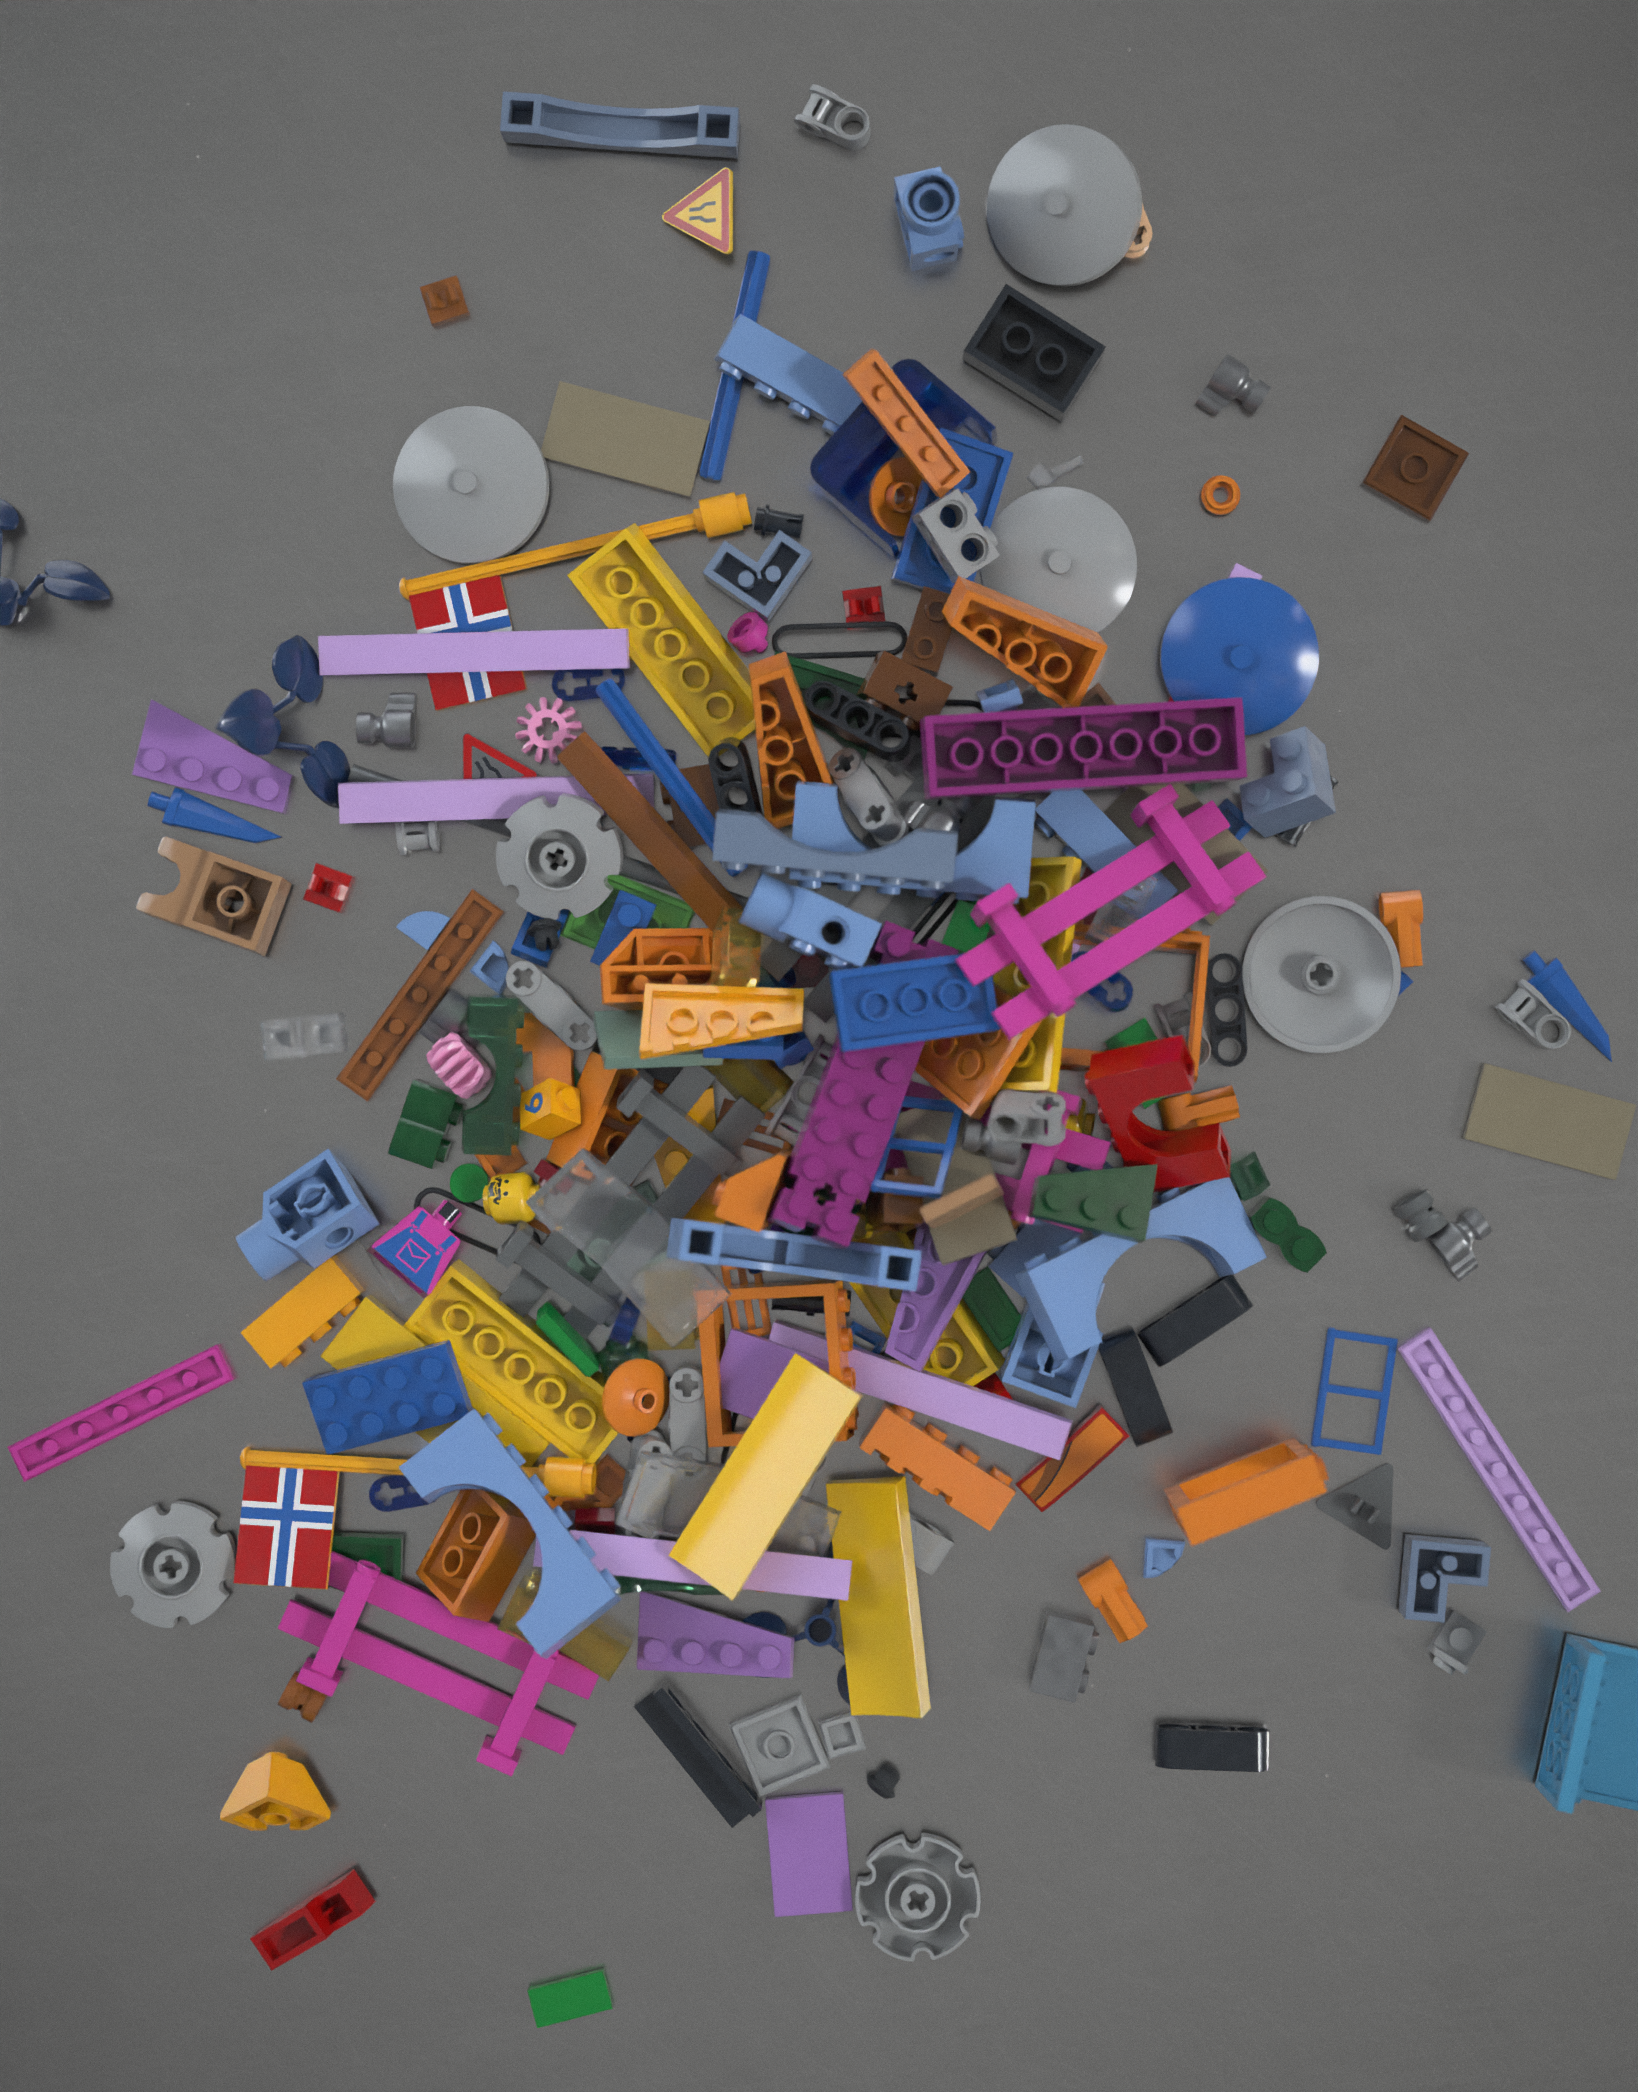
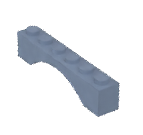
M503 92L500 132L506 143L738 158L739 108L706 105L655 109L621 108L579 103L543 94Z
M719 809L716 812L712 860L722 861L721 868L732 870H745V864L761 865V871L766 873L784 874L785 867L801 869V875L808 877H825V871L841 872V879L865 881V875L881 876V883L904 885L905 879L921 880V887L944 889L945 882L953 883L958 831L917 828L905 837L880 848L860 852H834L813 848L793 840L773 827L760 813Z

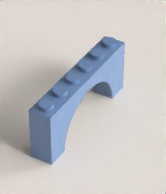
M798 781L796 783L793 840L813 848L834 852H860L872 849L857 837L847 824L839 805L838 784ZM996 796L992 814L982 832L969 845L956 852L953 883L945 882L944 889L921 887V880L905 879L904 885L881 883V876L865 875V881L841 879V872L825 871V877L802 876L801 869L790 868L789 879L798 880L797 886L805 888H821L822 882L837 883V889L844 891H861V885L877 886V893L900 894L901 888L916 889L917 896L933 898L940 897V891L956 892V899L978 901L980 894L990 895L1010 883L1018 894L1014 904H1018L1019 897L1028 898L1036 802L1035 799Z
M1229 1177L1194 1184L1181 1192L1177 1187L1169 1189L1157 1195L1159 1203L1151 1206L1146 1240L1157 1238L1170 1239L1194 1248L1212 1264L1219 1277L1236 1274L1267 1258ZM1092 1232L1093 1236L1081 1241L1079 1236H1076L1059 1244L1057 1247L1060 1252L1049 1258L1046 1253H1042L1025 1261L1026 1269L1015 1274L1055 1361L1069 1359L1102 1342L1096 1322V1301L1100 1285L1115 1260L1129 1248L1136 1245L1137 1242Z
M671 1218L666 1257L689 1262L789 1273L917 1291L922 1251L851 1241L847 1248L837 1249L814 1240L811 1236L762 1230L759 1233L745 1227Z
M473 1409L399 1468L420 1497L428 1503L454 1491L475 1489L498 1494L513 1502L524 1513L537 1535L542 1553L543 1568L541 1584L536 1599L529 1611L516 1625L539 1656L547 1659L622 1600L615 1591L620 1587V1584L607 1567L602 1571L598 1569L592 1561V1558L597 1554L586 1539L581 1536L576 1540L568 1529L573 1522L559 1505L553 1509L544 1498L550 1492L539 1477L534 1474L529 1478L521 1465L526 1460L512 1443L507 1447L497 1436L503 1430L488 1412L482 1416L476 1409Z

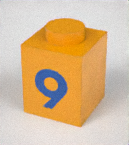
M549 1078L520 1094V1130L552 1140L581 1124L579 1088Z

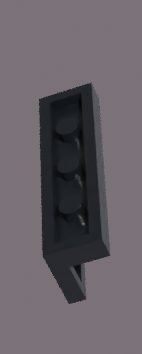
M663 1680L634 1704V1708L731 1828L749 1814L751 1817H754L762 1810L763 1800L758 1797L755 1790L666 1680Z

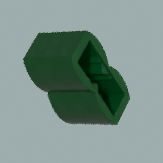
M414 1079L408 1091L388 1154L430 1169L435 1168L437 1162L444 1164L451 1146V1141L446 1140L450 1125L457 1127L464 1109V1104L458 1103L460 1096L445 1088Z
M1265 1196L1247 1214L1254 1231L1261 1238L1273 1243L1280 1257L1290 1266L1308 1273L1327 1254L1320 1238L1311 1230L1298 1225L1295 1215L1284 1203Z

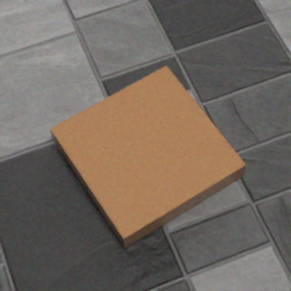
M987 1174L921 1207L920 1211L925 1222L932 1229H935L1004 1195V1192L994 1175Z

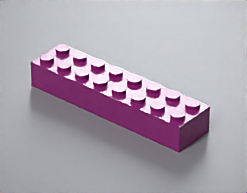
M1242 697L924 716L920 720L925 800L1239 781L1247 778Z

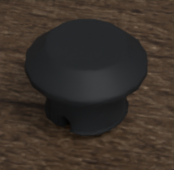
M544 918L533 922L527 933L534 937L536 948L540 951H546L547 945H549L550 950H553L560 943L557 932L562 926L556 920Z
M888 1764L882 1765L875 1775L868 1774L866 1776L868 1786L879 1796L885 1799L895 1797L893 1788L899 1782L900 1774Z

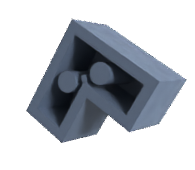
M779 530L758 562H755L724 540L702 574L705 580L750 611L757 613L763 620L769 623L812 560V552Z
M1306 726L1271 738L1270 745L1275 773L1239 786L1244 820L1264 838L1336 813L1326 746Z
M1405 1534L1398 1612L1405 1619L1445 1623L1448 1583L1488 1587L1491 1547L1484 1541Z

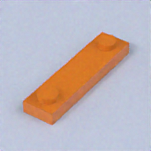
M869 350L842 374L937 497L942 498L970 473L966 465L877 350Z

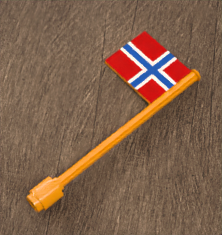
M730 492L699 500L700 508L693 509L691 514L638 527L648 540L695 529L698 532L705 531L707 538L744 530L743 526L752 524L746 494L736 495L735 492ZM623 530L406 580L403 577L399 583V590L406 600H410L417 634L513 631L500 575L596 553ZM523 671L427 673L436 711L527 690Z
M245 1447L240 1454V1464L245 1469L233 1583L328 1590L339 1473L405 1476L399 1467L407 1460L250 1450V1447ZM548 1457L546 1464H540L539 1467L521 1466L529 1478L534 1474L539 1477L550 1492L546 1496L584 1498L585 1494L593 1495L595 1492L596 1464L587 1463L586 1459Z

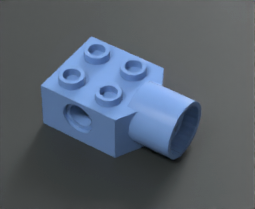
M941 166L894 177V200L911 271L957 261L958 248L963 247L964 231L961 218L958 215L960 197L955 182L949 176L942 173Z
M763 872L760 874L739 920L740 924L783 943L785 938L790 940L791 942L788 947L798 953L810 957V955H814V952L827 957L824 964L838 971L863 967L882 925L810 890L787 884ZM825 924L833 925L838 931V941L834 945L828 944L822 938L821 932Z
M328 1148L263 1193L262 1219L237 1235L236 1241L255 1271L267 1282L297 1261L312 1268L318 1267L378 1226L379 1222L348 1169Z
M1103 1282L1097 1295L1096 1310L1106 1285ZM1025 1304L999 1378L1008 1384L1076 1408L1099 1344L1069 1359L1055 1361L1029 1305ZM1098 1329L1100 1337L1102 1339L1103 1333Z

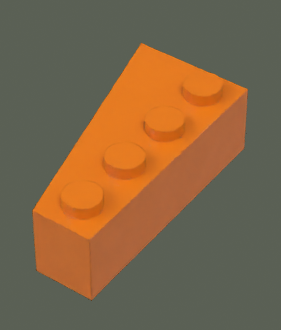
M958 576L942 610L953 628L988 654L993 655L1015 674L1023 677L1035 686L1038 691L1046 697H1050L1062 708L1080 706L1108 648L1098 632Z
M786 651L748 664L764 818L776 829L793 824L796 783L798 781L835 784Z
M885 1401L860 1437L859 1448L870 1455L875 1450L880 1454L879 1458L888 1467L899 1474L909 1473L913 1476L911 1479L921 1488L935 1496L940 1494L945 1498L944 1501L949 1506L990 1531L1016 1493L1015 1488L1010 1485L1013 1478L996 1466H993L991 1471L977 1463L981 1457L965 1445L961 1444L958 1449L945 1441L948 1434L932 1423L928 1422L926 1427L913 1420L912 1418L916 1413L911 1409L897 1404L891 1405Z

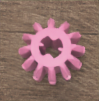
M541 697L539 700L540 711L537 712L530 703L525 706L526 710L532 715L530 720L518 716L517 723L528 727V730L519 731L515 735L518 740L531 739L522 747V751L525 754L531 753L538 747L535 753L536 762L541 763L546 751H548L551 763L556 764L558 763V758L556 757L558 756L557 750L563 751L567 747L565 746L567 741L571 743L577 738V736L570 734V731L581 729L582 723L580 721L567 723L575 715L576 711L573 707H570L560 714L563 707L561 699L557 698L550 710L547 699ZM546 721H551L554 727L559 726V731L553 732L552 740H547L543 734L539 736V730L545 728Z
M451 1032L444 1038H440L426 1054L430 1067L445 1085L461 1098L469 1099L472 1095L477 1094L492 1077L491 1069L481 1055L463 1037Z

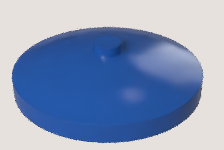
M1244 577L1217 580L1190 594L1171 616L1163 634L1160 650L1162 677L1173 701L1242 697L1245 735L1267 731L1292 716L1308 697L1317 675L1319 662V647L1313 624L1298 601L1272 583Z

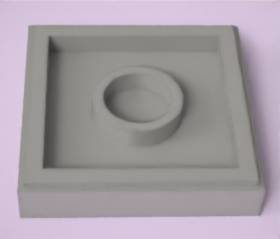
M801 1693L729 1723L730 1730L758 1797L831 1768Z

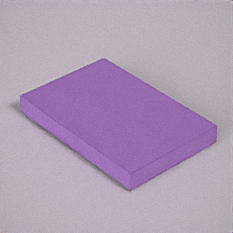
M735 1327L731 1328L720 1361L723 1408L754 1419L795 1353L803 1356L828 1373L829 1362Z
M843 1791L766 1797L765 1804L775 1917L853 1911Z

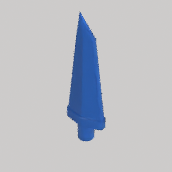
M177 787L174 788L171 797L152 792L148 800V807L165 812L162 823L169 826H179L253 843L281 837L188 794L185 790Z
M1535 950L1530 952L1523 958V962L1534 973L1527 982L1533 985L1552 1007L1612 1062L1609 1035L1563 968V964L1557 957L1546 964Z

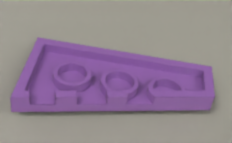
M151 699L132 775L283 814L286 813L295 776Z
M924 1217L923 1224L917 1229L913 1249L922 1251L917 1291H902L885 1353L918 1372H922L987 1253L985 1251L942 1266L929 1226L925 1222Z
M646 1590L640 1591L637 1670L777 1678L793 1677L794 1637L754 1624L731 1619L713 1611L709 1612L693 1607L690 1604L671 1600Z

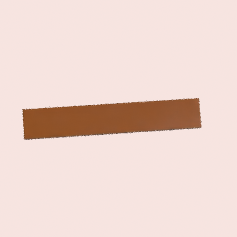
M586 731L581 733L556 756L713 933L743 908Z
M474 889L470 891L336 1079L367 1102L371 1100L505 913L502 909Z

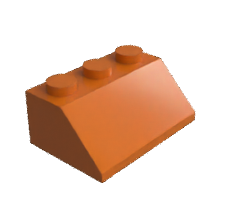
M591 1051L576 1088L580 1089L581 1124L554 1138L546 1160L574 1174L593 1180L641 1120L637 1111H634L628 1117L616 1108L618 1097L639 1071L632 1068L604 1069L602 1056ZM654 1078L653 1089L662 1094L669 1084ZM632 1182V1183L630 1184V1186L626 1189V1191L631 1188L633 1182Z
M792 1146L751 1165L725 1179L724 1182H720L712 1201L713 1205L718 1206L715 1216L759 1233L772 1224L766 1220L777 1191L786 1188V1185L782 1183L786 1178L783 1175L794 1147Z
M460 1490L415 1574L454 1616L489 1622L536 1537V1533L524 1513L510 1500L484 1490Z

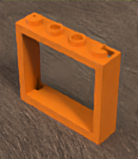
M1080 920L1075 923L1073 943L1098 946L1125 928L1109 927V925L1104 924L1106 926H1103L1104 928H1102L1103 930H1101L1102 932L1098 936L1104 921L1100 922V926L1084 925V920ZM1186 928L1153 949V951L1196 954L1188 1049L1195 1063L1194 1082H1197L1210 936L1202 935V931H1192L1191 928ZM1062 1048L1060 1070L1088 1072L1090 1070L1091 1054L1105 1051Z
M832 1279L706 1286L696 1291L708 1447L737 1446L746 1432H732L731 1411L723 1408L720 1361L726 1345L722 1301L824 1296L829 1374L855 1390L856 1373L854 1367H849L848 1352L853 1349V1334L851 1328H846L845 1312L850 1310V1299H847V1289H843V1281ZM857 1407L835 1442L847 1441L855 1435L854 1430H858L857 1417H859Z
M1293 1437L1163 1490L1178 1527L1190 1545L1194 1546L1326 1493L1327 1489L1323 1481L1328 1480L1329 1476L1321 1456L1318 1457L1317 1453H1313L1307 1444L1302 1445Z

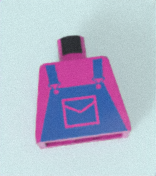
M443 1200L432 1215L418 1206L373 1243L367 1251L422 1298H425L433 1291L460 1245V1239L449 1230L461 1217L462 1213L447 1200Z

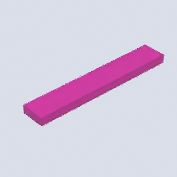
M217 1344L7 1448L25 1482L236 1379L220 1344Z

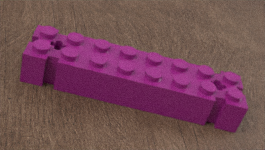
M885 921L882 923L867 957L875 959L873 966L957 955L959 950L933 939H928L919 945L912 942L915 932ZM837 1032L783 1175L792 1179L790 1188H783L777 1191L766 1221L794 1232L803 1230L806 1225L814 1228L811 1236L814 1240L837 1249H844L849 1246L859 1220L858 1216L851 1214L854 1204L858 1205L866 1201L925 1041L841 1053ZM824 1188L827 1191L825 1195H829V1201L819 1205L816 1203L819 1197L814 1198L813 1193Z

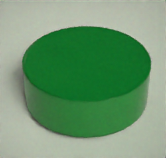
M467 1163L457 1167L450 1177L451 1192L458 1200L467 1203L482 1199L483 1189L490 1183L489 1176L484 1168L474 1163Z

